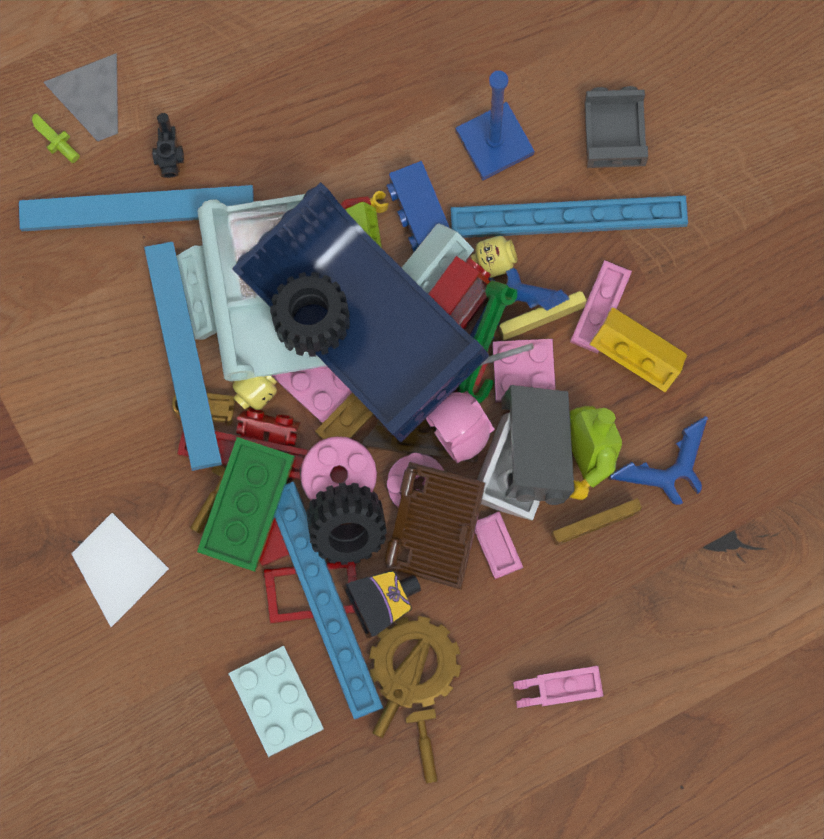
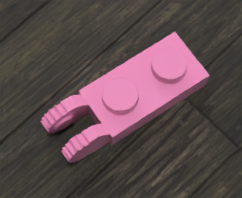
M598 666L537 675V678L513 682L514 689L521 690L538 685L540 697L522 698L516 701L517 708L541 704L543 707L603 697Z

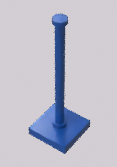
M494 71L489 78V84L492 88L491 110L455 128L456 134L482 181L529 158L535 152L508 102L504 103V90L508 85V76L503 71Z

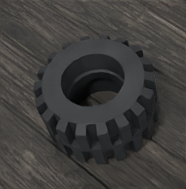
M305 272L299 273V278L295 280L293 276L289 277L286 286L280 284L277 288L279 295H273V306H270V313L278 339L281 343L284 342L285 348L289 351L295 348L296 354L303 356L304 352H308L309 357H316V352L321 351L322 355L329 353V347L336 349L339 346L338 339H345L347 335L346 329H349L350 326L349 309L344 291H341L340 285L336 281L334 283L331 282V277L324 275L323 278H319V273L312 272L311 276L307 277ZM306 305H320L328 311L320 322L312 325H303L293 319L296 312Z
M339 483L337 487L331 485L326 487L325 492L319 491L316 494V499H312L309 503L307 521L310 543L314 552H318L319 557L322 559L328 558L329 562L334 564L339 561L341 565H348V562L353 561L354 564L361 562L360 559L365 558L367 560L371 558L372 552L377 553L381 549L380 544L385 543L387 530L382 503L375 492H370L369 487L364 485L360 488L358 483H351V485Z

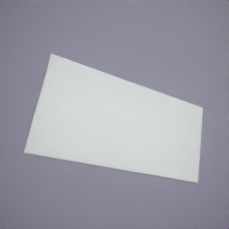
M113 513L72 553L110 627L169 569Z

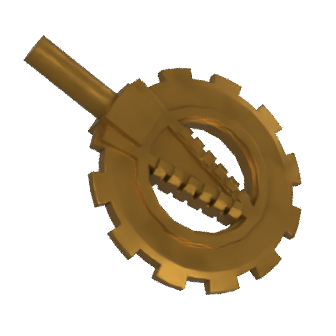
M418 616V621H408V617L395 621L396 626L390 630L386 628L377 635L381 640L377 647L372 646L369 659H374L375 668L370 669L373 682L379 681L383 687L380 692L388 700L372 734L382 739L399 706L412 708V703H422L423 708L435 704L434 699L442 694L445 698L453 689L450 686L453 677H459L461 665H456V655H460L457 642L451 643L447 636L450 634V631L442 624L439 627L430 624V618ZM408 640H419L396 671H394L393 656L397 648ZM431 646L437 655V669L429 680L419 684L429 647Z

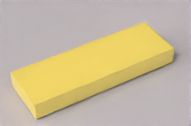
M579 291L569 295V300L548 311L540 307L499 325V333L502 340L505 341L585 308L586 298L583 292Z

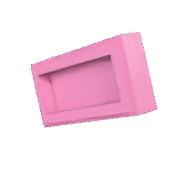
M500 512L477 520L475 534L494 579L496 580L522 569L523 565Z

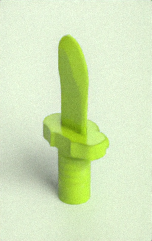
M33 115L32 122L34 127L51 142L47 149L52 154L59 150L71 163H75L80 155L67 143L70 135L66 131L58 135L39 115Z

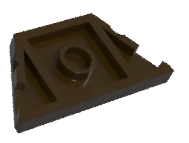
M426 418L402 442L378 419L377 424L369 435L365 437L362 444L366 448L407 454L419 453L430 457L453 460L434 432L437 428L435 426L431 427ZM476 455L471 459L464 460V462L477 463L478 456Z

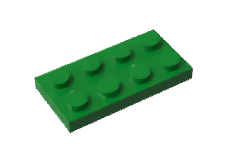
M237 437L197 552L256 572L295 456Z

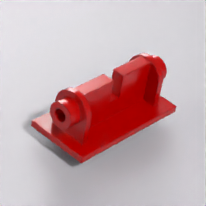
M248 408L247 411H242L237 417V420H241L243 423L238 422L236 434L263 441L264 432L266 431L270 432L268 442L295 446L297 434L292 432H296L301 422L293 421L294 418L289 415L277 414L276 417L264 415L262 410Z

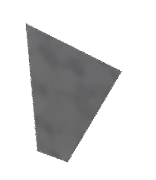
M117 53L43 82L97 141L118 134Z

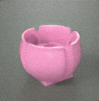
M467 391L464 393L452 392L426 417L429 425L437 428L434 432L456 463L471 459L479 454L485 447L490 433L495 430L478 401Z

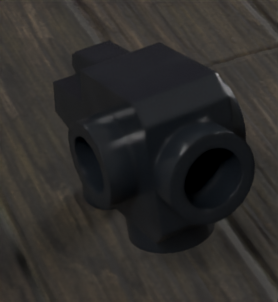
M161 113L157 116L159 125L157 148L152 149L154 166L159 165L161 177L173 178L177 177L178 172H180L179 163H184L183 146H177L176 128L171 126L169 116L166 113Z

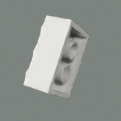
M509 412L501 417L477 478L479 481L486 482L481 504L497 511L533 520L540 501L519 502L516 498H506L505 492L513 483Z

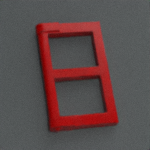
M339 561L335 564L326 562L329 570L347 568L348 583L357 580V563L354 564V561L348 562V565H341ZM294 566L264 569L270 624L314 618L311 610L285 614L278 613L275 577L297 575ZM351 605L344 606L346 614L355 613Z

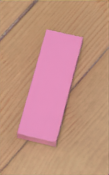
M604 260L570 343L598 354L599 350L589 344L604 323L612 307L617 309L632 271Z

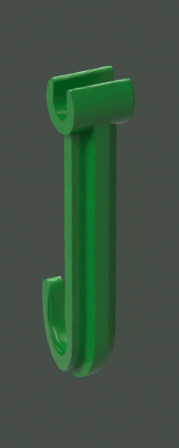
M493 280L486 287V296L489 301L474 337L484 347L486 352L489 349L505 306L513 304L517 298V289ZM481 366L457 387V392L464 393L467 391L478 403H482L488 397L494 384L493 380L486 379L479 392L475 395L473 394V387Z

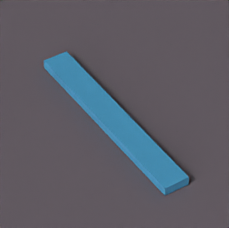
M253 185L20 200V230L23 232L199 220L197 211L205 201L219 200L220 203L226 206L254 202Z
M686 196L451 207L452 230L458 232L462 238L687 227L688 225Z
M168 242L146 246L144 251L191 470L222 465L174 243Z
M295 482L288 483L281 497L275 519L352 716L356 720L384 707L326 560L319 557L318 552H314L312 549L307 512Z

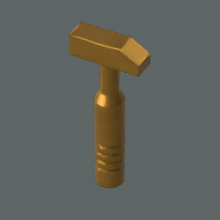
M220 465L214 466L211 472L221 477L216 488L208 495L190 527L191 530L198 534H201L208 521L226 468Z
M435 709L413 712L405 719L406 724L418 723L420 734L418 742L426 783L438 782L431 739L427 735L425 720L436 719Z

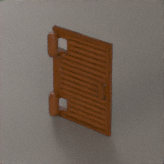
M409 462L408 467L404 470L400 488L402 495L391 540L388 541L384 559L386 568L461 590L486 482ZM416 475L426 478L423 491L413 489ZM400 546L410 548L407 562L397 559Z

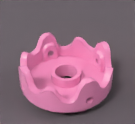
M338 436L329 437L314 444L304 457L300 469L301 484L306 496L310 500L316 499V494L319 491L325 492L326 487L331 485L333 487L339 486V483L333 482L330 477L332 468L338 465L343 466L347 470V478L342 483L346 485L358 483L360 488L365 485L370 488V492H373L377 471L373 457L366 447L356 440Z

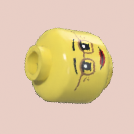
M496 236L478 242L475 249L476 253L471 255L473 261L491 274L490 278L506 274V271L513 268L514 263H517V254L512 241H507L503 236Z

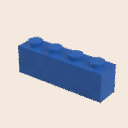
M422 161L389 173L390 183L386 187L391 200H397L401 210L397 211L402 227L408 226L412 236L408 237V241L414 253L438 223L448 228L450 227Z

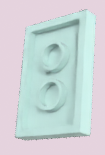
M285 646L229 673L268 757L324 730Z

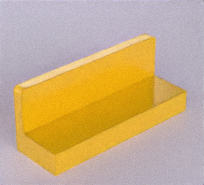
M613 307L589 344L663 392L667 391L681 373L687 357L686 353Z

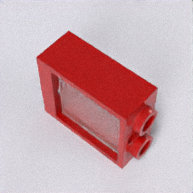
M456 256L429 292V295L465 329L487 299L486 287L490 282L488 279L491 274L468 257L466 261H463Z

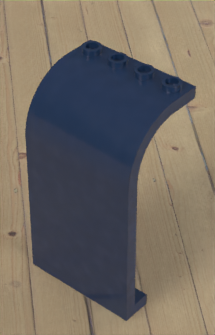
M321 182L316 187L309 189L305 193L303 200L296 207L288 210L272 230L265 232L259 239V243L249 252L241 255L237 264L232 268L269 307L273 306V295H279L277 288L280 284L286 286L288 284L287 279L293 276L294 280L298 279L299 273L305 272L307 277L311 276L312 272L319 273V278L327 275L331 277L332 283L336 281L340 285L341 291H344L350 315L349 329H346L347 335L344 340L338 339L339 346L336 349L329 347V353L322 355V352L319 351L316 352V355L400 442L489 357L484 347L476 339H473L360 227ZM306 305L296 312L293 319L303 325H312L320 322L328 311L320 305Z

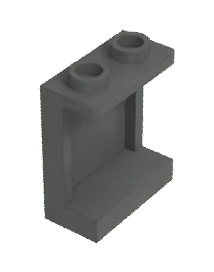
M627 86L620 90L608 91L607 88L597 87L586 92L584 108L587 168L646 166L648 146H646L645 90H638L637 87Z

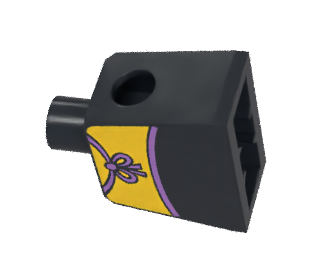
M394 570L352 581L342 586L367 639L376 636L411 611L412 606L407 597L421 591L420 584L415 575L399 581Z

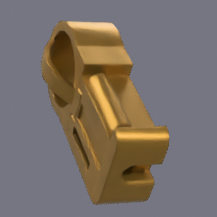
M207 393L212 421L223 423L227 421V426L231 425L235 406L233 396ZM175 395L172 401L173 413L181 421Z

